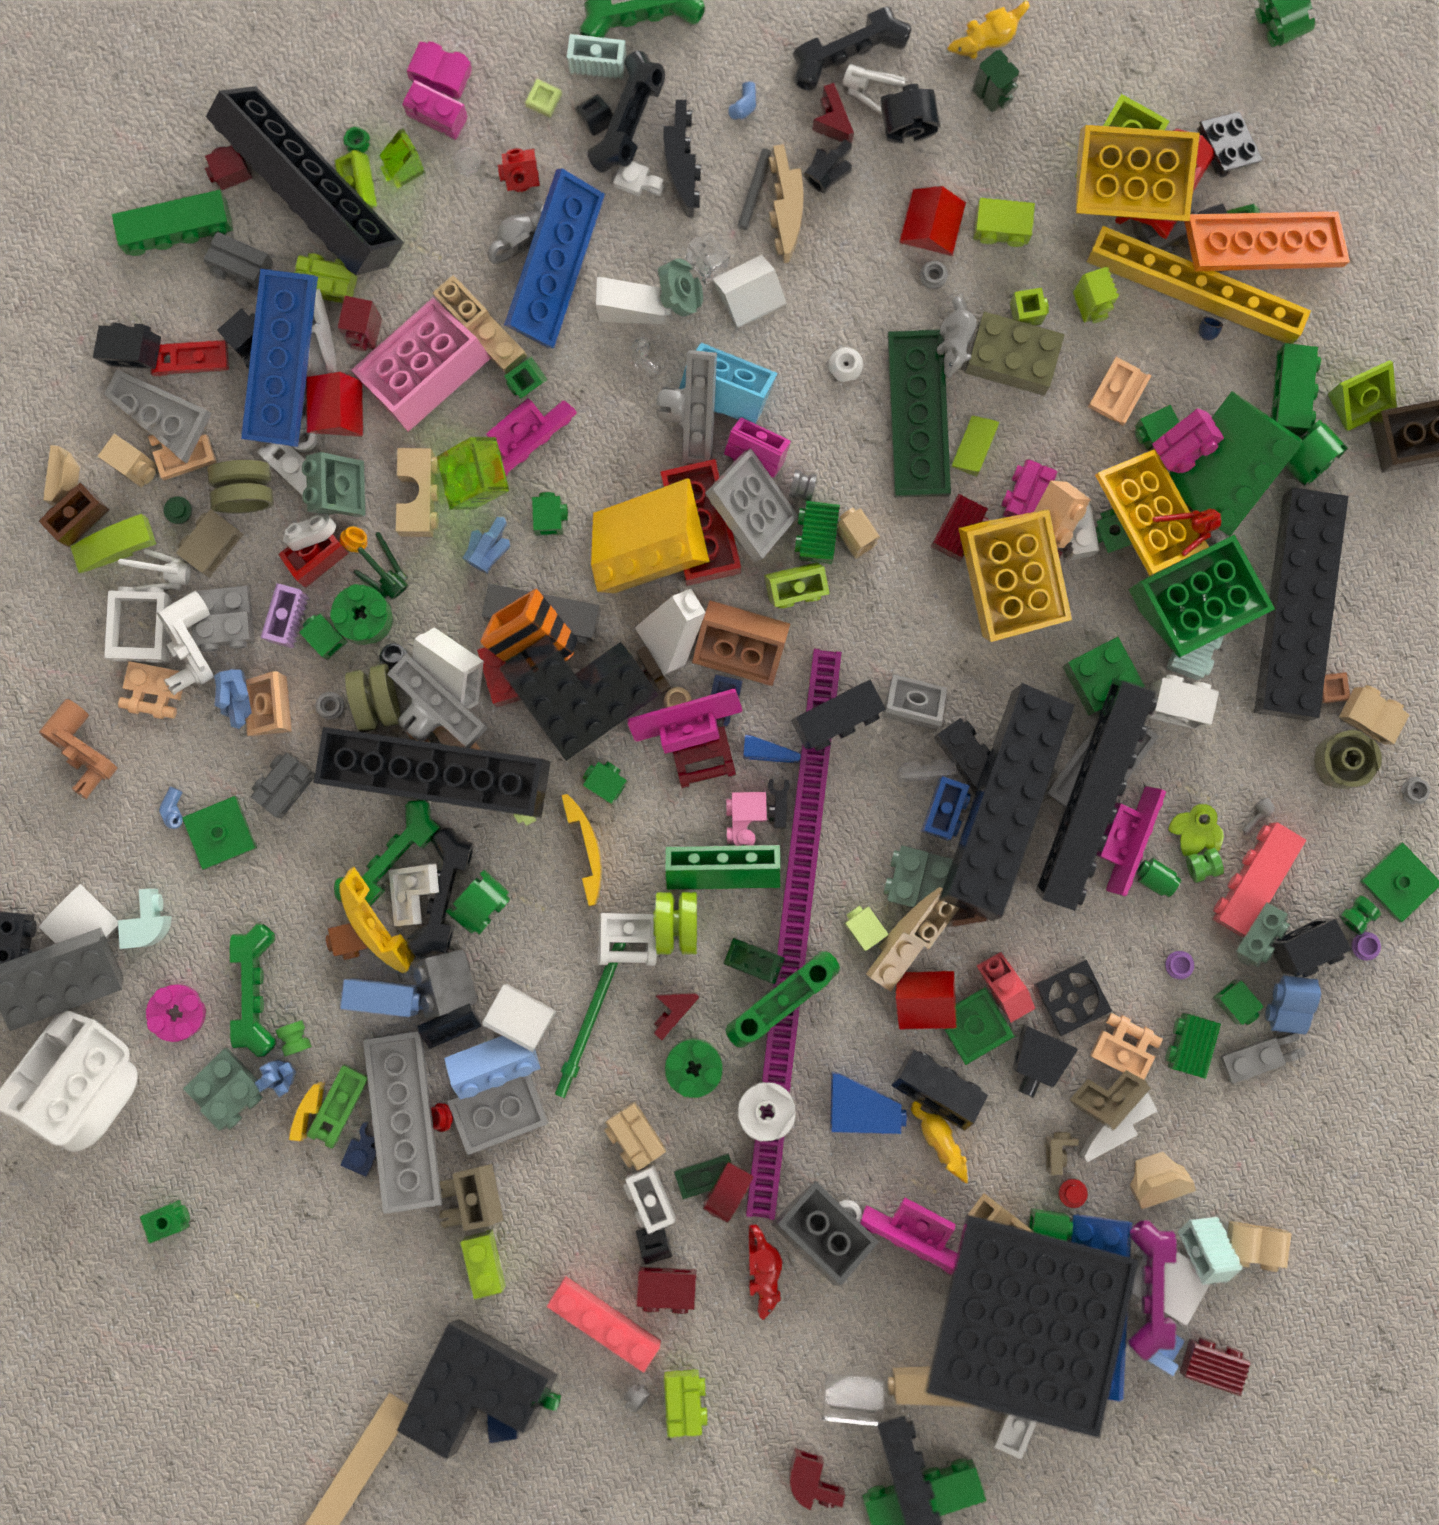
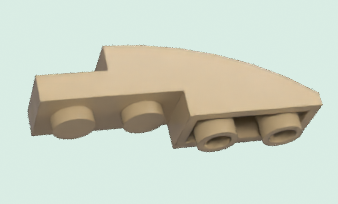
M781 144L773 146V156L769 157L771 174L776 173L778 183H774L777 200L773 201V211L769 212L771 228L777 229L778 238H774L777 255L782 254L783 262L789 263L795 251L801 228L804 198L801 168L789 170L785 146Z
M454 275L433 292V295L441 305L479 340L491 357V361H494L506 374L527 357L525 351L490 316L487 309Z
M941 887L930 893L911 909L879 946L882 953L866 974L890 992L922 948H931L959 909L956 906L939 900L943 889Z

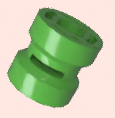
M1215 848L1205 850L1202 855L1192 854L1186 856L1187 868L1195 883L1204 881L1208 876L1217 877L1224 874L1221 857Z
M303 1020L275 1030L277 1037L286 1043L282 1047L284 1057L312 1047L309 1038L302 1037L305 1030Z

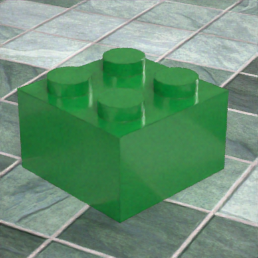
M1119 637L1090 650L1062 666L1088 716L1102 709L1113 678L1145 687Z

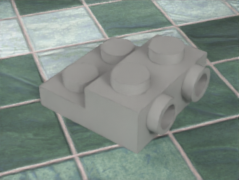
M249 586L196 591L210 612L209 616L192 625L193 640L197 647L201 648L202 652L219 650L218 646L229 645L231 649L247 647L246 643L255 642Z

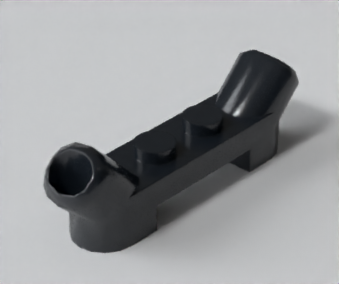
M888 6L867 14L866 26L825 46L821 45L818 37L803 43L792 54L798 65L794 82L799 88L811 91L816 89L823 69L832 65H842L849 57L856 54H866L872 50L873 46L882 43L900 50L904 49L912 30L910 23L896 19L891 7Z
M634 51L625 58L624 64L629 73L626 86L620 96L619 103L611 118L604 139L587 152L591 165L600 173H605L615 165L627 167L632 163L638 149L632 138L649 97H659L665 82L664 67L660 63L651 62L648 55L643 51Z
M450 827L438 831L431 838V843L441 857L443 865L442 870H437L439 893L435 894V898H430L427 907V914L430 915L429 923L409 935L406 941L413 955L419 958L433 950L448 953L455 926L444 923L446 911L448 910L457 869L469 871L474 843L461 841L453 828Z

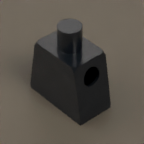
M1023 1025L1012 1069L1024 1075L1018 1091L1034 1098L1040 1082L1053 1088L1075 1056L1078 1048Z

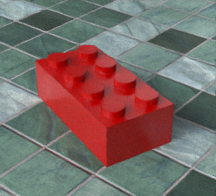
M712 459L660 471L663 487L690 479L709 557V562L683 570L686 585L690 586L741 574V564L733 532L705 494L720 478L716 460Z

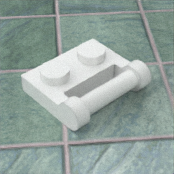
M599 914L598 965H608V962L645 963L646 966L656 965V936L653 935V914ZM609 942L646 943L645 952L609 951Z

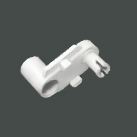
M194 591L157 612L161 623L172 639V642L166 644L169 652L173 657L177 655L180 660L183 659L186 663L185 669L164 680L173 695L194 682L202 685L214 678L211 669L187 630L188 627L210 615L206 604L200 595Z

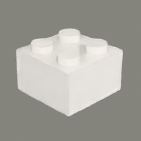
M1166 675V678H1161L1150 684L1149 690L1156 692L1154 698H1157V705L1153 714H1148L1147 718L1195 730L1212 725L1219 691L1212 690L1210 684L1203 682H1194V685L1184 683L1182 677L1175 675Z

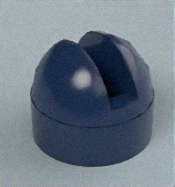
M1203 317L1198 330L1200 337L1207 341L1215 339L1221 333L1223 323L1212 317Z

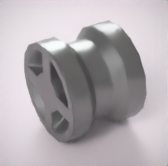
M795 470L789 497L795 498L799 496L803 497L805 501H811L817 475L811 474L808 476L804 475L800 470Z

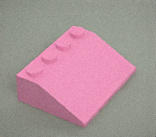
M432 298L351 371L409 432L488 362L491 357L479 340L437 300Z

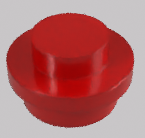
M437 1103L434 1107H431L433 1130L445 1132L449 1130L453 1122V1115L446 1103Z
M1067 1179L1060 1185L1058 1195L1060 1201L1065 1206L1078 1208L1086 1202L1088 1191L1080 1180Z

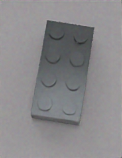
M100 927L0 964V1013L9 1031L122 990L123 973L102 928Z

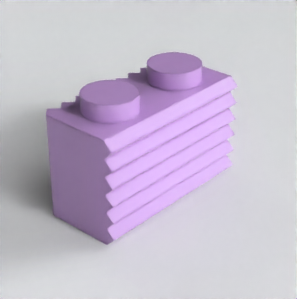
M277 583L260 638L273 644L291 649L294 648V643L297 642L295 638L298 637L297 632L300 631L298 627L301 626L300 621L303 620L301 616L305 615L303 611L306 610L305 605L308 604L306 601L309 599L308 595L300 589Z

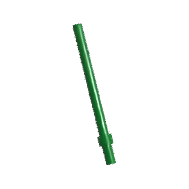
M614 943L611 951H623L626 943ZM608 962V965H605L568 1061L563 1063L560 1071L563 1074L555 1091V1095L559 1097H566L573 1077H577L580 1069L578 1064L618 963Z

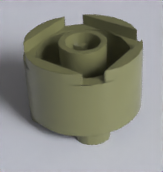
M1347 730L1328 736L1317 745L1314 756L1315 769L1322 782L1327 786L1337 789H1349L1369 783L1380 769L1382 763L1378 744L1358 730ZM1345 757H1350V763L1345 762Z

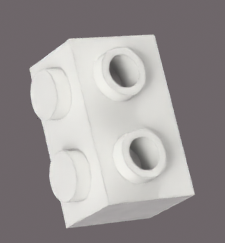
M654 1164L627 1175L625 1179L626 1184L623 1186L629 1201L634 1199L638 1210L635 1211V1215L640 1227L645 1226L648 1234L675 1223L676 1216Z

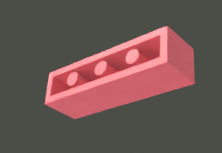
M1278 822L1269 823L1268 826L1264 825L1256 837L1259 840L1254 850L1250 849L1242 860L1244 867L1239 874L1235 873L1228 883V888H1230L1225 898L1221 897L1213 909V912L1216 914L1212 920L1240 937L1247 935L1266 902L1270 903L1306 842V839Z
M567 1276L564 1277L547 1305L549 1309L643 1373L660 1348V1339Z

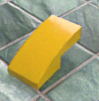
M325 1082L313 1084L302 1099L293 1119L289 1140L302 1141L306 1139L310 1113H318L322 1106Z

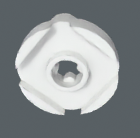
M760 1082L747 1089L742 1095L738 1105V1118L744 1131L752 1138L759 1141L775 1140L785 1136L792 1128L795 1121V1105L789 1092L776 1083ZM768 1104H771L773 1106L772 1112L775 1113L772 1118L767 1116L765 1120L760 1117L762 1114L759 1110L760 1106L766 1107Z

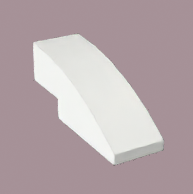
M320 289L316 290L307 367L308 377L337 372L330 325Z
M1148 1092L1114 1131L1100 1122L1096 1125L1079 1153L1083 1160L1089 1162L1138 1135L1133 1124L1158 1111Z

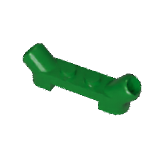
M587 0L584 3L586 18L581 24L579 31L582 36L604 38L610 28L619 26L632 27L639 22L648 20L650 22H657L664 17L676 15L690 25H696L705 13V3L703 0H630L612 4L611 0Z
M415 800L408 801L405 804V831L401 835L396 833L387 842L386 846L388 849L382 856L377 854L367 864L366 867L369 870L361 877L370 889L365 897L370 907L386 891L378 882L414 843L420 848H425L431 842L432 836L440 831L441 826L431 818V807L428 801ZM344 877L337 878L334 883V895L340 903L342 902L340 883Z
M257 923L247 934H232L229 948L230 963L241 962V1019L230 1020L232 1048H248L257 1058L265 1057L277 1044V1039L260 1024V1013H263L264 999L263 996H260V985L263 984L264 972L263 968L259 967V957L276 940V935L273 931L262 923Z
M821 951L815 955L810 961L741 1015L729 1022L725 1029L729 1041L738 1048H744L762 1037L769 1029L814 994L822 990L839 974L840 965L836 958L827 951Z

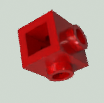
M514 148L502 154V164L497 166L500 182L506 181L507 191L524 192L531 187L540 186L534 149L522 150Z

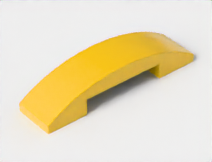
M568 794L561 795L568 823L580 822L593 874V876L582 878L588 905L594 906L597 904L602 882V861L599 844L593 827L580 806Z
M355 867L350 868L340 883V894L344 910L352 927L365 945L378 958L401 973L407 972L415 956L401 934L391 937L365 900L370 890Z

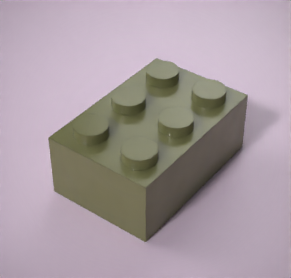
M984 311L970 354L972 358L967 363L965 374L1045 396L1052 382L1065 334Z

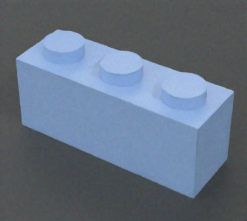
M504 1036L444 1058L451 1087L460 1100L474 1097L479 1092L492 1087L502 1086L505 1082L518 1077L528 1076L532 1072L541 1069L535 1049L531 1052Z

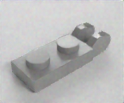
M1289 1033L1277 1038L1271 1037L1221 1055L1220 1057L1230 1083L1240 1082L1284 1066L1286 1062L1304 1057L1306 1055L1304 1049H1295L1286 1054H1282L1280 1045L1297 1041L1300 1038L1299 1034Z

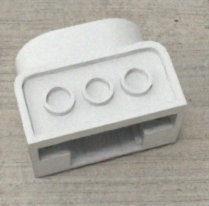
M68 1010L58 1013L1 1087L0 1112L31 1134L55 1145H60L67 1151L77 1152L84 1150L102 1137L135 1090L138 1074L135 1066L128 1061L129 1049L121 1040L95 1020Z

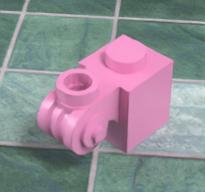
M766 792L732 793V799H726L727 816H732V827L727 828V845H754L755 835L751 830L747 829V826L751 822L767 821Z

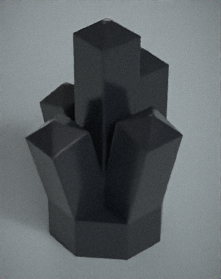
M844 139L835 150L831 149L828 155L824 149H817L812 164L804 172V178L817 192L825 194L833 184L851 172L852 164L845 160L847 154L852 150L851 142Z

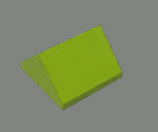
M1391 360L1339 383L1327 394L1347 431L1369 422L1381 410L1397 408L1394 366Z

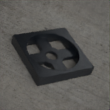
M1083 960L1035 984L1059 1036H1063L1112 1012L1087 960ZM1068 974H1082L1088 978L1090 983L1080 988L1075 987ZM1058 980L1063 990L1061 997L1050 1002L1049 994L1051 987ZM1075 992L1078 995L1076 1003L1068 1001L1069 993ZM1096 994L1098 998L1096 1009L1092 1014L1088 1015L1083 1006L1084 999ZM1066 1007L1072 1009L1077 1021L1073 1023L1063 1021L1056 1015V1012Z

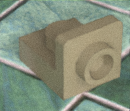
M1058 1131L1053 1132L1054 1137H1045L1046 1172L1051 1175H1063V1167H1067V1152L1062 1149V1146L1079 1145V1139L1071 1136V1132Z

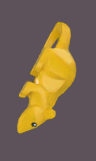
M1025 0L1009 12L1006 11L1005 7L993 10L985 15L986 21L980 25L977 20L968 22L966 25L968 28L966 30L967 36L950 43L947 48L948 51L975 59L977 58V52L986 48L1006 46L1014 38L1019 20L1030 7L1029 2Z
M913 1101L911 1112L915 1117L922 1120L921 1130L927 1144L935 1149L939 1161L947 1165L946 1169L962 1182L968 1183L966 1156H961V1149L952 1136L953 1131L949 1124L940 1115L921 1110L922 1105Z

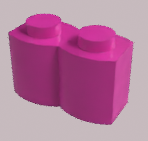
M419 41L407 69L409 80L413 82L416 80L448 97L459 100L472 72L471 62L468 61L464 54L457 51L453 53L445 52L439 44L428 41V43Z

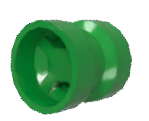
M1359 895L1353 901V906L1350 909H1345L1339 917L1354 933L1362 935L1367 930V925L1371 921H1376L1381 916V912L1370 900Z

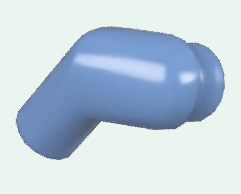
M744 82L742 84V98L729 106V116L734 120L738 118L744 119L755 110L756 85L754 82Z
M171 786L159 807V812L164 824L168 828L177 829L183 822L182 815L177 806L183 792Z

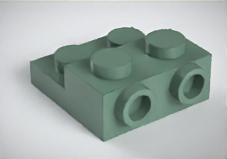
M324 452L307 455L306 460L302 464V473L306 476L307 484L302 498L304 503L307 504V512L328 515L342 514L354 517L365 516L364 461Z
M901 845L900 851L894 850L891 867H895L893 879L887 878L883 894L888 895L887 901L914 908L930 893L939 887L943 888L953 859Z
M1266 902L1236 951L1239 961L1247 966L1253 964L1256 967H1259L1261 962L1267 963L1275 948L1271 947L1277 937L1282 939L1290 926L1287 923L1288 914Z
M224 1048L183 1088L201 1107L200 1111L219 1131L226 1127L231 1130L241 1121L242 1117L240 1114L247 1107L251 1110L263 1099L260 1095L263 1091L259 1092L255 1085L258 1079L228 1048Z

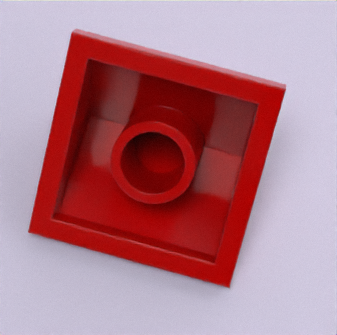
M944 186L913 189L899 243L953 256L966 202Z
M342 372L306 377V433L362 437L363 383L359 379Z
M332 534L322 542L297 551L287 547L278 555L292 576L307 588L349 554V552L343 547L336 536Z
M955 971L905 972L896 985L899 1030L957 1028Z

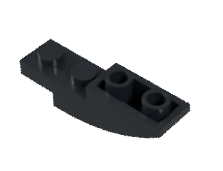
M676 99L675 126H664L666 167L670 183L680 206L688 218H694V208H700V191H695V181L701 182V164H696V154H691V137H686V129L692 128V110H687V100Z

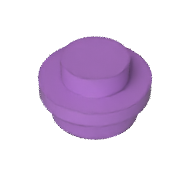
M1364 932L1362 935L1357 934L1353 938L1351 949L1357 958L1368 961L1379 955L1381 943L1373 933Z
M1174 951L1166 958L1165 969L1171 977L1185 979L1192 974L1194 961L1187 952Z

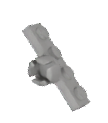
M689 350L686 361L685 388L664 387L657 397L656 404L660 406V410L656 409L657 418L660 421L679 423L683 426L684 463L695 464L712 460L717 353Z
M405 654L387 674L412 698L411 705L399 717L398 722L413 738L425 741L437 727L444 726L465 747L471 748L488 729L485 724L408 654Z

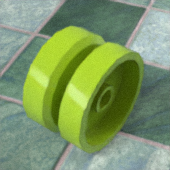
M656 892V910L653 912V935L656 936V955L672 954L674 951V937H679V950L682 954H697V892H682L679 896V910H674V896L671 892Z

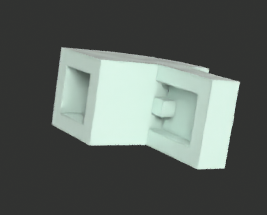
M158 889L139 890L141 918L118 920L120 949L152 946L160 942L168 933L172 916H160V911L163 910V898L159 894Z

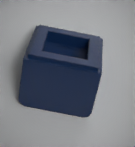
M487 1414L489 1443L518 1439L519 1431Z

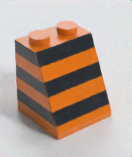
M536 588L494 613L480 642L506 663L521 653L533 670L537 666L525 649L545 635L549 637L565 661L573 656L578 639Z

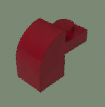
M728 1162L713 1189L707 1195L702 1205L704 1206L703 1210L713 1217L729 1223L754 1176Z
M795 1448L789 1467V1480L791 1491L796 1501L808 1510L812 1509L814 1499L818 1500V1504L827 1508L843 1507L846 1497L844 1487L820 1480L824 1467L823 1456Z

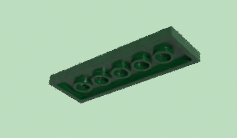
M940 329L888 331L887 333L894 498L951 495L946 375L944 373L945 353L943 355L937 353L938 346L944 342V336H941Z

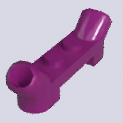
M1141 1220L1130 1230V1239L1146 1255V1266L1142 1267L1143 1284H1146V1296H1142L1141 1301L1142 1312L1146 1314V1323L1128 1339V1345L1142 1360H1149L1158 1350L1175 1349L1176 1323L1169 1317H1164L1165 1263H1177V1243L1174 1231H1159L1149 1220Z

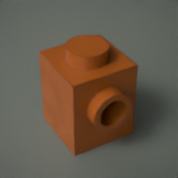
M351 923L328 928L329 935H326V945L329 952L333 951L334 956L342 955L343 960L360 957L359 951L369 949L358 936Z

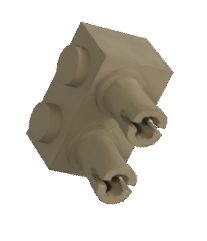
M492 1164L452 1173L453 1179L440 1181V1187L443 1189L441 1191L442 1199L457 1196L459 1205L457 1208L440 1211V1219L449 1218L440 1222L444 1229L462 1224L463 1230L468 1231L504 1221Z

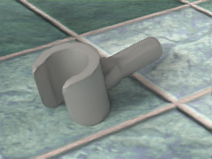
M1264 798L1255 804L1259 813L1243 829L1245 833L1249 834L1263 818L1268 817L1274 812L1275 807L1269 798Z

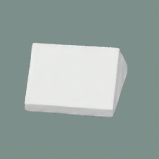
M763 255L713 278V282L737 328L786 305L776 271Z
M504 984L482 1025L533 1052L557 1011L514 987Z

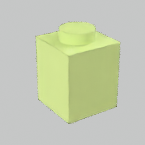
M859 905L846 914L849 920L844 922V924L863 951H867L889 935L869 906L862 909Z

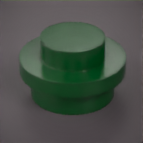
M172 497L164 505V516L173 524H183L190 519L192 506L184 497Z

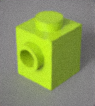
M1042 287L1014 292L1010 300L1013 320L1036 326L1042 325L1045 317L1049 314L1048 300L1044 298Z

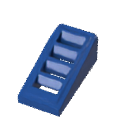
M745 734L743 754L745 760L798 763L800 761L801 754L796 751Z

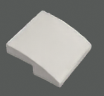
M80 884L49 914L39 928L55 944L100 927L107 939L118 929V920Z

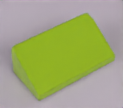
M354 150L335 159L336 171L371 208L376 207L377 201L368 155Z
M972 415L951 467L977 477L1000 422Z

